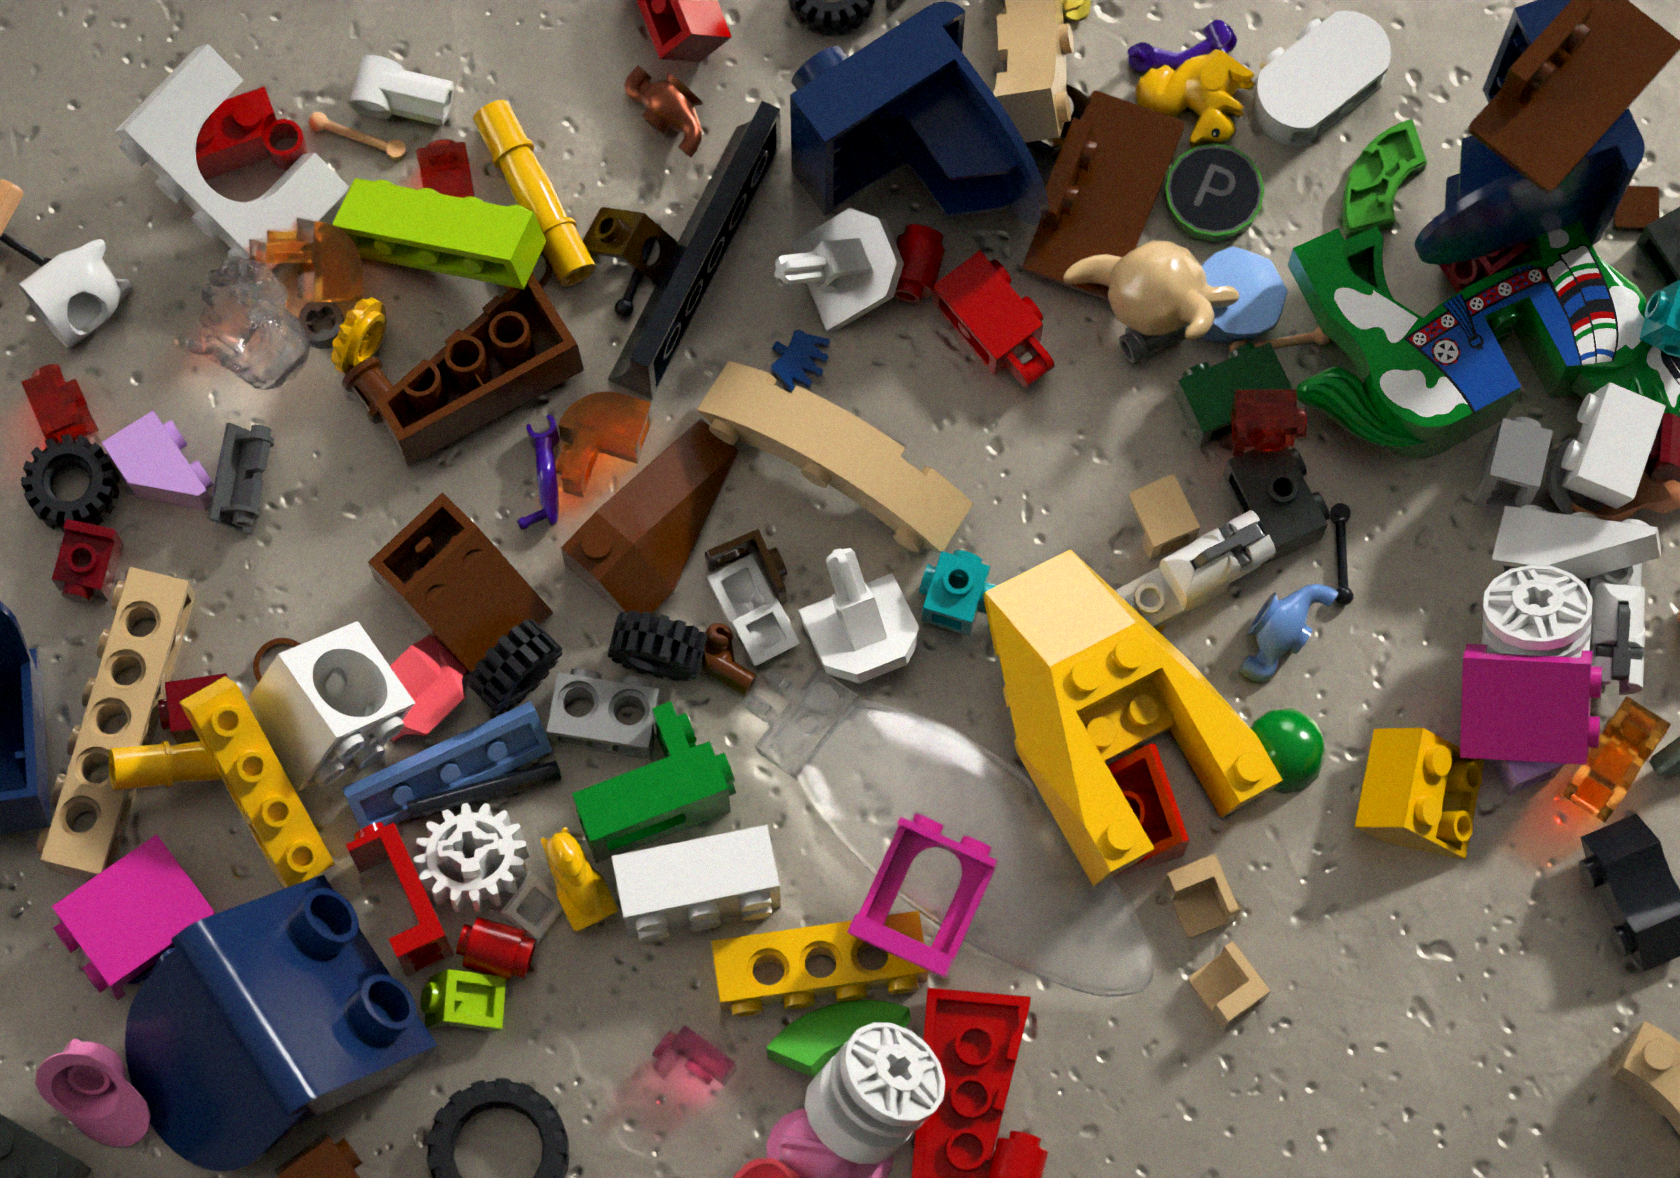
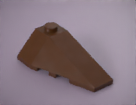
M701 418L596 510L561 547L565 566L619 613L623 611L627 613L629 611H637L643 614L644 611L651 612L654 615L674 594L691 551H694L699 540L702 527L711 508L715 505L738 455V450L733 445L720 440L709 430L710 426Z

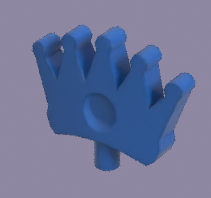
M795 330L788 347L776 341L772 350L782 356L771 365L772 374L780 379L790 393L796 387L793 381L803 384L806 388L811 387L812 380L806 376L805 372L814 374L816 377L822 376L823 369L819 368L813 360L826 363L829 356L826 353L823 354L816 346L822 345L824 348H827L830 340L806 334L802 330Z

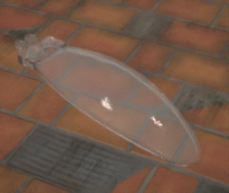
M771 668L762 678L766 685L772 691L790 701L781 714L760 696L752 693L742 702L751 713L770 726L755 744L758 754L795 780L800 781L808 798L832 831L874 876H876L895 835L900 816L912 821L915 813L921 814L944 825L941 835L960 843L963 835H967L992 847L989 856L996 859L998 865L963 941L1035 976L1090 995L1120 997L1137 994L1149 986L1154 973L1153 955L1135 911L1114 877L1112 876L1095 886L1092 885L1037 787L1000 757L966 736L926 717L883 703L859 699L855 692L826 674L820 668L814 671L800 690L789 679L779 674V672ZM940 847L925 849L912 862L897 896L929 920L941 926L961 881V863L956 855L947 849Z

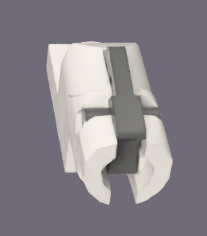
M1249 510L1227 522L1224 526L1208 532L1188 546L1161 559L1158 568L1115 591L1157 629L1159 626L1167 624L1227 592L1229 583L1250 573L1262 565L1263 562L1273 558L1276 554L1275 546L1270 535L1265 536L1258 525L1260 522L1259 517L1254 511Z
M1642 563L1587 578V588L1593 598L1590 651H1593L1592 666L1602 667V694L1605 692L1606 685L1610 684L1612 680H1619V695L1635 694L1643 689L1645 588L1641 587Z

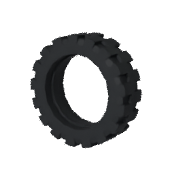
M496 1078V1081L485 1082V1080L471 1083V1087L463 1091L458 1090L449 1097L450 1101L444 1108L440 1107L433 1119L435 1122L427 1136V1164L432 1178H462L454 1159L455 1141L465 1123L477 1113L491 1108L513 1109L527 1116L538 1129L543 1144L542 1158L533 1178H563L568 1170L569 1139L564 1123L550 1100L535 1091L528 1084L511 1082L510 1079Z

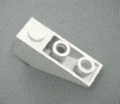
M1524 505L1521 508L1505 506L1492 562L1496 577L1509 569L1527 565L1553 566L1570 572L1579 580H1584L1660 558L1661 545L1658 527L1650 526L1640 520L1626 519L1622 522L1599 519L1595 515L1586 512H1574L1568 515L1548 512L1546 509L1536 505Z

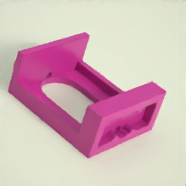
M915 813L912 821L900 816L895 835L860 912L855 914L847 933L946 979L998 862L989 856L992 847L979 840L963 835L959 843L941 835L944 825L928 817ZM940 847L956 855L961 863L962 876L958 889L930 947L884 926V923L916 856L927 848Z

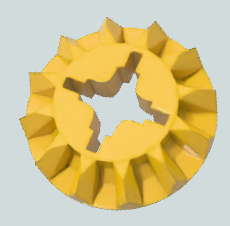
M372 297L367 300L361 299L356 303L353 310L347 311L346 319L343 324L338 326V335L332 341L334 349L331 353V362L335 364L336 370L347 374L361 361L374 357L382 343L387 326L386 308L382 302Z

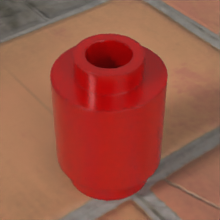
M909 224L905 227L904 234L898 235L896 245L903 259L904 266L894 294L896 298L916 303L920 302L921 298L932 296L933 285L937 281L945 253V248L942 245L944 236L939 231L924 225Z
M477 917L473 926L464 924L458 940L456 954L464 956L463 967L499 976L507 980H512L513 976L526 979L534 956L537 939L525 936L526 930Z
M1010 1131L1009 1139H997L987 1178H1042L1049 1152L1039 1147L1041 1138L1024 1132Z

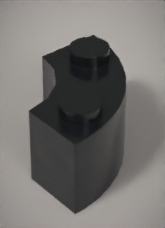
M1635 813L1580 837L1586 857L1579 861L1582 875L1591 889L1597 888L1605 909L1614 925L1611 928V935L1621 955L1625 957L1631 954L1643 972L1679 957L1680 889L1671 874L1661 842Z

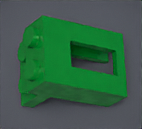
M671 701L652 708L655 732L665 758L572 793L573 801L577 808V816L595 863L731 812L729 796L736 794L733 784L735 779L725 753L715 756L710 741L696 746V736L687 714L683 713L677 716Z

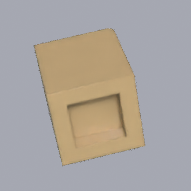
M1175 474L1152 482L1130 493L1129 501L1144 530L1142 546L1150 561L1189 545L1197 539L1200 526Z
M1216 854L1167 872L1163 884L1187 938L1197 937L1236 921L1240 910Z
M1233 941L1223 948L1220 955L1193 973L1188 980L1190 986L1223 1030L1264 1002L1270 993V989Z

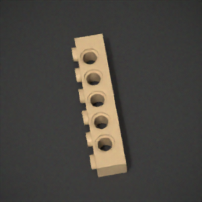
M129 567L126 580L118 581L112 598V610H115L116 613L111 629L105 628L99 639L97 657L101 659L96 677L90 676L84 688L82 705L87 708L81 726L75 725L69 737L67 754L72 757L66 775L60 774L54 786L52 803L57 806L50 824L51 827L42 828L38 839L37 852L42 854L40 860L49 871L91 880L117 860L138 788L113 790L110 776L103 782L91 783L88 782V773L94 765L103 762L108 763L110 748L152 744L159 721L158 700L165 699L166 697L165 682L171 681L196 598V593L187 580ZM144 618L156 620L154 630L147 636L136 637L132 635L133 626L139 620ZM129 666L141 668V675L133 684L120 685L117 683L118 675L124 668ZM115 714L127 716L126 724L121 731L115 734L103 733V724L107 718ZM86 811L97 813L96 823L89 831L82 833L73 831L74 820L79 814Z

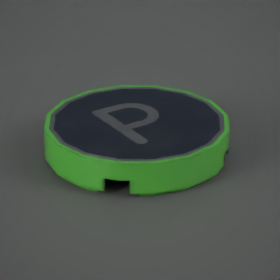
M1212 143L1195 146L1178 157L1168 172L1164 198L1166 207L1168 206L1172 219L1179 229L1196 239L1217 242L1227 240V237L1235 236L1236 234L1240 235L1250 228L1260 213L1264 186L1261 173L1249 156L1232 146Z

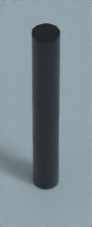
M555 760L406 801L411 821L441 814L442 811L447 809L449 811L462 807V804L467 802L470 806L560 781L561 773Z

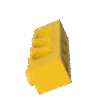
M225 676L180 701L179 703L277 881L288 888L310 880L334 866L335 863L238 685Z
M919 911L888 915L884 926L924 944ZM853 920L711 941L721 1012L732 1010L733 1017L757 1015L764 1012V1005L784 1003V1009L788 1010L807 1008L816 1004L815 998L836 995L837 1002L860 1000L867 997V990L888 988V994L910 993L919 990V983L928 982L929 971L884 950L882 951L887 957V962L882 968L878 970L863 968L858 962V955L864 949L875 946L847 933ZM816 955H825L833 960L836 967L831 975L825 978H817L809 974L805 966L810 958ZM767 962L779 965L784 972L782 979L770 986L759 983L754 977L757 967Z

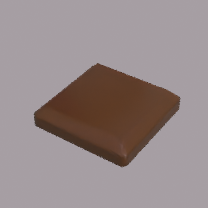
M1628 186L1614 214V228L1643 230L1647 224L1658 219L1659 188L1656 186Z

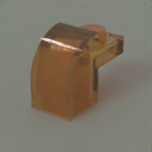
M297 217V230L268 229L266 230L267 238L249 239V259L263 263H297L298 298L312 302L360 301L362 299L361 257L353 240L340 228L329 223Z
M596 392L582 397L566 410L558 427L561 441L573 445H564L556 468V473L562 475L561 479L565 493L584 498L599 452L638 464L653 421L651 402L617 392Z
M1626 696L1612 717L1610 716L1601 729L1599 748H1589L1587 765L1579 764L1561 796L1606 823L1629 791L1640 769L1663 739L1671 724Z

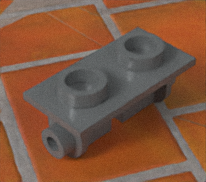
M230 422L226 423L207 519L242 533L251 534L254 519L260 517L258 506L263 486L262 474L266 471L270 447H273L275 442L274 438L270 437L271 428L263 425H252L251 431Z

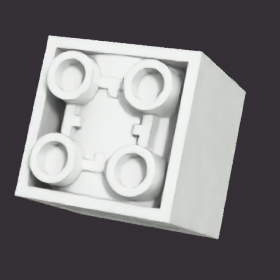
M358 621L279 653L246 700L287 777L297 791L315 783H318L320 787L327 786L342 776L346 769L355 765L359 769H364L374 764L384 755L385 751L382 748L384 744L405 727L402 720L415 704L410 694Z

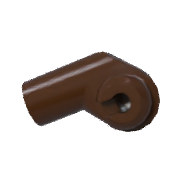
M722 623L711 624L705 632L707 641L702 656L703 669L710 678L746 697L755 683L757 674L735 662L732 647L733 633L731 629Z

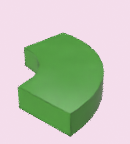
M1413 119L1394 125L1379 134L1364 148L1362 154L1353 165L1342 199V223L1346 239L1375 226L1379 230L1393 227L1395 223L1393 201L1397 190L1408 177L1426 169L1427 160Z
M878 1000L845 1001L816 1009L792 1022L771 1041L766 1048L768 1059L814 1077L837 1054L857 1029L873 1022L893 1023L905 1028L911 1020L910 1009L896 1003Z

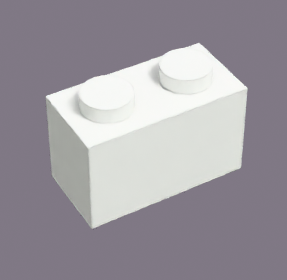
M1610 382L1595 393L1587 394L1577 416V421L1583 423L1577 440L1573 439L1569 443L1562 458L1561 468L1566 469V473L1561 486L1616 509L1632 501L1635 498L1666 405Z

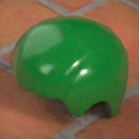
M1294 708L1268 711L1253 722L1251 729L1258 736L1283 780L1273 789L1283 793L1303 790L1319 777L1325 760L1324 738L1319 726L1310 716Z

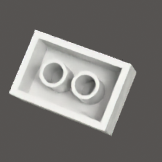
M767 825L611 856L628 938L639 936L640 942L664 939L670 936V929L689 925L693 932L714 929L721 925V919L741 915L742 921L759 920L771 916L773 908L781 907L780 883Z

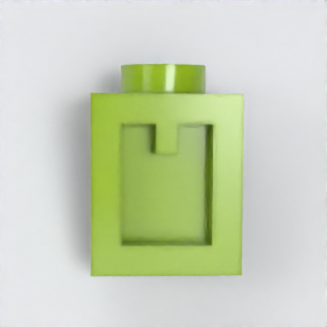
M446 969L430 976L429 981L423 987L420 1002L422 1012L426 1013L425 1027L437 1029L448 1025L491 1032L501 1030L503 1028L506 979L494 975Z

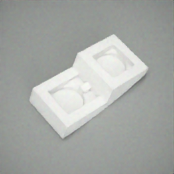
M752 554L705 577L727 621L754 667L800 644L777 598H774Z

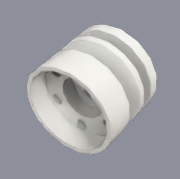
M1527 565L1509 569L1494 578L1484 592L1482 644H1487V653L1581 657L1582 650L1590 651L1593 598L1586 584L1572 573L1559 568Z
M873 1022L857 1029L808 1085L805 1108L809 1124L820 1141L836 1155L857 1164H877L892 1157L909 1139L912 1133L918 1130L924 1121L935 1112L943 1100L945 1079L939 1060L929 1045L916 1034L893 1023Z

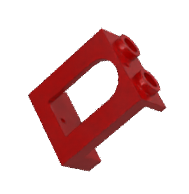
M377 822L357 831L354 834L355 840L345 845L359 873L391 860L420 923L388 938L406 976H411L454 956L394 822L387 826H384L382 822Z

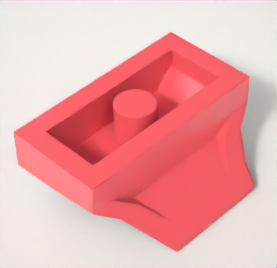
M431 634L411 645L390 665L415 702L414 706L402 720L405 727L396 736L391 738L390 741L395 745L404 735L426 737L466 698L462 679L468 674L467 670Z

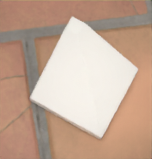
M529 870L526 877H521L516 882L518 891L515 894L505 891L500 896L501 905L495 906L492 903L489 909L511 926L526 930L525 936L536 938L538 944L562 913L563 908L558 900L556 891Z

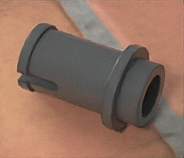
M1184 326L1177 331L1165 335L1144 336L1128 327L1125 331L1126 334L1119 337V342L1124 355L1130 363L1133 364L1139 361L1144 364L1149 361V355L1180 340H1185L1186 329Z

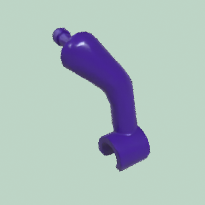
M1215 20L1203 29L1206 39L1188 50L1172 52L1153 47L1146 42H1140L1128 49V61L1133 69L1141 72H1147L1151 68L1159 69L1164 65L1169 66L1175 71L1186 60L1210 54L1215 49L1222 50L1228 54L1236 47L1237 38L1229 25L1221 20Z
M552 415L546 416L550 428L545 433L534 432L530 424L526 426L531 445L535 448L537 486L542 509L526 517L519 518L517 523L520 530H525L528 526L546 518L551 527L556 525L558 521L559 493L553 448L559 443L560 435L555 418Z

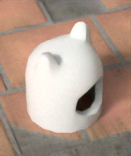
M93 240L78 249L58 254L18 284L24 296L43 322L67 349L73 347L108 321L118 304L128 295L132 288V284L128 279H115L111 270L103 261V255L106 250L104 240Z

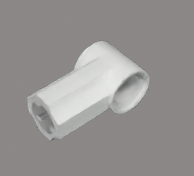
M366 55L362 57L348 105L354 111L371 118L388 119L391 117V114L443 126L448 119L452 106L454 85L452 81L405 71L400 64L391 59L376 55Z

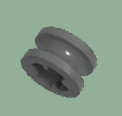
M315 299L307 303L301 309L298 317L299 328L305 341L318 349L333 347L332 341L338 335V326L344 322L339 306L327 299ZM326 314L330 315L329 318L333 328L331 330L322 328L318 334L314 333L315 329L311 320L313 318L322 320Z

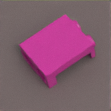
M1466 644L1462 673L1460 758L1587 765L1589 748H1599L1600 717L1590 716L1591 698H1601L1602 667L1592 666L1593 651L1582 650L1581 657L1487 653V644Z
M157 834L52 906L60 922L53 927V930L70 954L79 948L89 962L82 967V970L99 993L108 988L117 1001L126 995L123 990L125 984L154 965L166 950L175 947L171 939L177 933L200 919L216 914Z

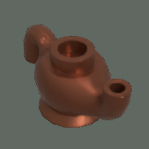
M637 65L627 76L624 83L626 95L631 100L645 105L647 109L641 116L662 135L669 128L673 131L683 132L684 139L678 147L691 158L702 141V128L695 107L703 105L702 101L669 72L666 73V80L650 84L649 81L652 77Z

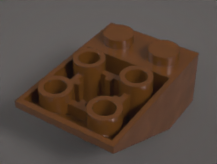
M443 492L368 561L374 579L469 673L476 669L474 666L479 660L486 657V651L498 644L497 640L509 634L511 628L516 625L519 627L522 621H529L530 619H533L541 626L553 614L548 605L479 527Z

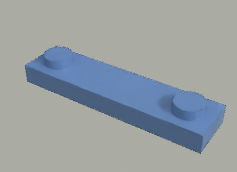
M531 701L343 787L342 790L360 829L377 822H382L384 826H387L393 822L397 824L410 818L406 801L500 776L552 752L553 749Z

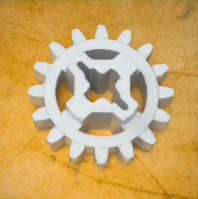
M467 802L462 804L460 815L454 816L448 809L442 811L444 822L441 825L428 821L426 828L430 838H417L416 845L419 855L414 857V863L417 873L420 874L419 878L425 891L432 890L435 903L440 905L450 898L454 912H460L465 902H471L475 913L481 912L482 901L490 899L495 906L501 905L499 893L502 890L513 894L518 891L514 877H526L527 868L524 860L529 858L526 841H523L524 837L519 823L511 825L507 811L503 810L493 817L490 805L484 803L478 813H472Z

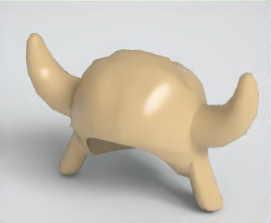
M1150 241L1129 251L1124 257L1109 254L1090 256L1073 264L1063 276L1066 284L1091 283L1109 287L1108 299L1115 318L1144 336L1165 335L1189 324L1185 331V337L1187 340H1197L1210 330L1215 319L1213 308L1228 307L1239 299V293L1234 287L1209 286L1202 266L1190 253L1189 249L1178 246L1171 241Z

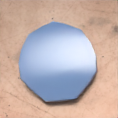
M1232 246L1216 252L1201 265L1209 286H1231L1239 293V299L1233 305L1213 308L1215 319L1210 330L1202 336L1203 339L1220 343L1244 339L1252 341L1276 327L1282 314L1288 290L1270 259Z

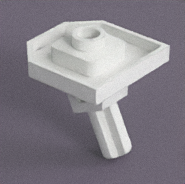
M848 208L793 241L791 246L795 254L782 255L775 261L776 270L774 276L777 281H782L785 285L807 283L824 327L829 332L839 330L892 299L904 266L903 259L886 219L853 208Z
M851 548L833 550L832 554L826 557V565L836 594L798 610L803 626L826 674L860 684L907 665L922 636L920 627L893 573L865 583L855 552Z

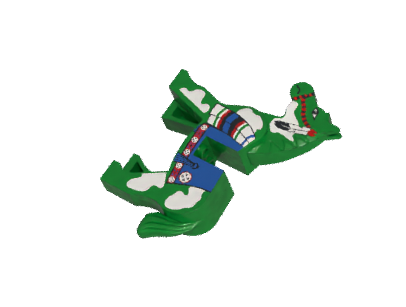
M1581 221L1528 240L1532 246L1531 249L1514 267L1490 275L1464 288L1441 303L1424 318L1394 300L1383 271L1384 238L1377 226L1346 240L1343 238L1339 228L1292 249L1288 267L1322 332L1337 343L1355 365L1357 375L1355 376L1339 366H1333L1300 382L1296 387V397L1299 402L1325 414L1347 432L1362 440L1384 446L1390 451L1405 457L1428 458L1443 453L1502 421L1503 418L1507 417L1522 387L1499 346L1500 343L1512 336V330L1517 336L1549 398L1579 395L1585 399L1587 394L1595 393L1610 382L1666 405L1664 413L1680 417V358L1668 355L1639 339L1648 302L1634 283L1598 256L1588 239Z

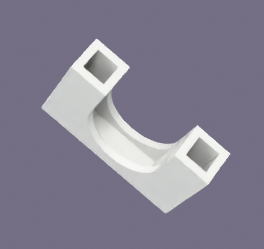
M209 44L198 46L114 132L123 140L119 145L123 153L140 167L146 163L159 176L155 183L161 191L176 203L182 199L195 212L191 217L193 222L206 235L211 238L218 235L231 248L227 255L241 270L248 274L252 270L256 274H267L350 187L313 152L302 154L267 192L246 203L236 202L216 193L206 183L199 171L196 160V141L206 119L244 80Z

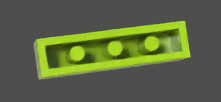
M355 178L331 225L347 255L519 289L525 288L546 243L545 236L534 212L529 211L525 207L519 205L507 207L486 203L472 196L464 198L440 194L430 188H420L419 190L397 186L390 181L382 179L371 181Z

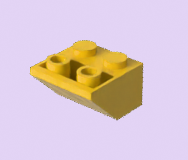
M1423 727L1374 729L1355 828L1388 844L1456 859H1466L1469 840L1473 832V818L1478 792L1482 784L1484 760L1460 758V747Z

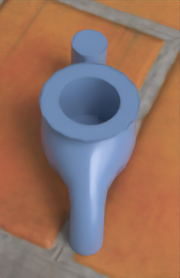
M1312 584L1306 585L1278 600L1276 592L1273 593L1259 610L1247 632V635L1256 634L1259 645L1258 653L1253 657L1248 655L1240 665L1238 672L1252 681L1263 682L1270 679L1276 672L1279 658L1288 650L1297 654L1310 637L1313 629L1306 625L1310 606L1313 603L1319 602L1329 607L1337 597L1338 591L1329 586Z

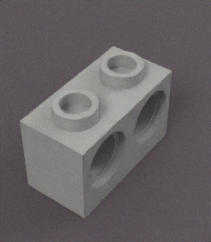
M1513 417L1511 420L1503 418L1487 449L1474 505L1504 512L1505 506L1521 508L1524 505H1530L1540 488L1553 430L1541 428V424L1538 421L1527 417Z
M582 668L571 669L570 674L557 672L546 730L548 740L553 745L651 760L656 733L652 708L661 705L659 688L651 687L652 683L639 677L625 676L621 678V682L601 679L600 673ZM575 698H587L593 702L594 706L586 716L573 717L566 712L567 705ZM626 706H637L644 711L645 714L642 720L634 725H624L616 719L618 712Z

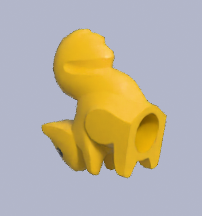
M1215 49L1210 54L1186 60L1175 71L1167 65L1159 69L1151 68L1137 82L1135 100L1137 105L1174 118L1186 107H1189L1200 116L1189 138L1191 148L1204 143H1221L1230 140L1236 132L1235 124L1226 114L1240 118L1244 115L1242 111L1244 107L1233 98V95L1238 88L1244 90L1252 89L1255 85V82L1252 80L1255 75L1224 51Z
M563 827L560 833H555L549 840L546 838L540 839L550 872L554 877L557 890L556 895L574 932L597 923L619 911L603 876L589 863L581 845L569 833L566 827Z

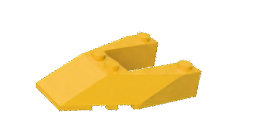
M1071 549L983 594L995 656L999 655L1005 687L1003 688L1006 707H1010L1016 733V739L1014 740L1016 752L1093 886L1135 865L1154 849L1105 762L1170 729L1221 818L1264 796L1283 781L1258 736L1190 660Z

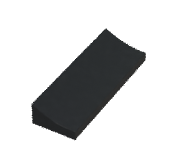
M762 101L753 119L736 127L678 241V246L667 268L652 291L608 378L609 381L653 400L781 148L780 108Z

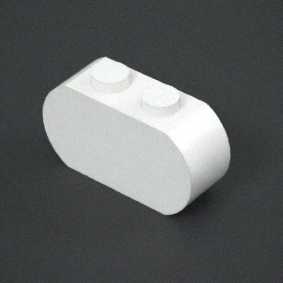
M1337 11L1323 22L1315 19L1301 30L1296 38L1298 41L1286 51L1281 47L1277 48L1262 61L1259 66L1261 71L1257 80L1252 107L1258 126L1268 137L1287 146H1308L1382 88L1385 74L1390 64L1391 47L1385 31L1372 18L1354 11Z

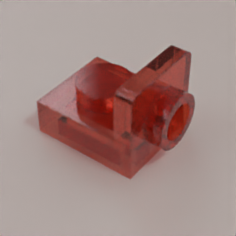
M440 139L432 141L426 147L416 150L423 188H430L440 194L460 198L466 196L475 197L465 142Z

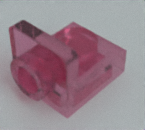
M686 1025L682 1027L677 1035L669 1031L652 1054L657 1059L653 1066L654 1072L663 1080L682 1056L688 1059L684 1068L706 1085H709L715 1079L725 1087L737 1071L736 1063Z

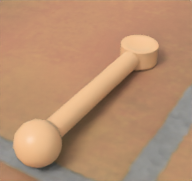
M315 112L309 117V126L314 131L325 129L386 151L387 156L394 161H399L406 155L405 144L399 139L387 142L332 122L322 112Z
M1319 326L1311 333L1253 342V344L1257 348L1270 342L1273 349L1312 342L1318 345H1326L1331 341V338L1324 334ZM1243 340L1233 342L1228 347L1229 352L1250 343Z

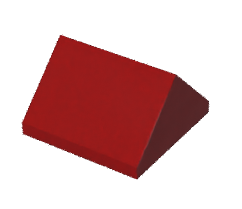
M1148 744L1107 765L1154 847L1138 863L1108 879L1117 878L1183 857L1189 843V838L1156 744Z

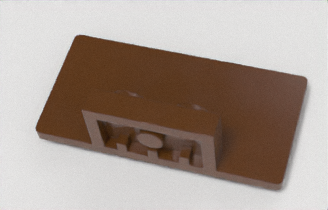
M1571 0L1510 67L1501 90L1470 123L1468 132L1545 194H1552L1680 51V40L1629 0Z
M1093 91L1090 96L1091 102L1086 106L1081 120L1073 118L1045 187L1049 202V213L1044 220L1039 222L1024 259L1023 269L1028 273L1109 301V287L1091 283L1066 284L1063 276L1073 264L1081 259L1102 254L1124 257L1129 251L1138 247L1185 129L1184 121L1100 91Z

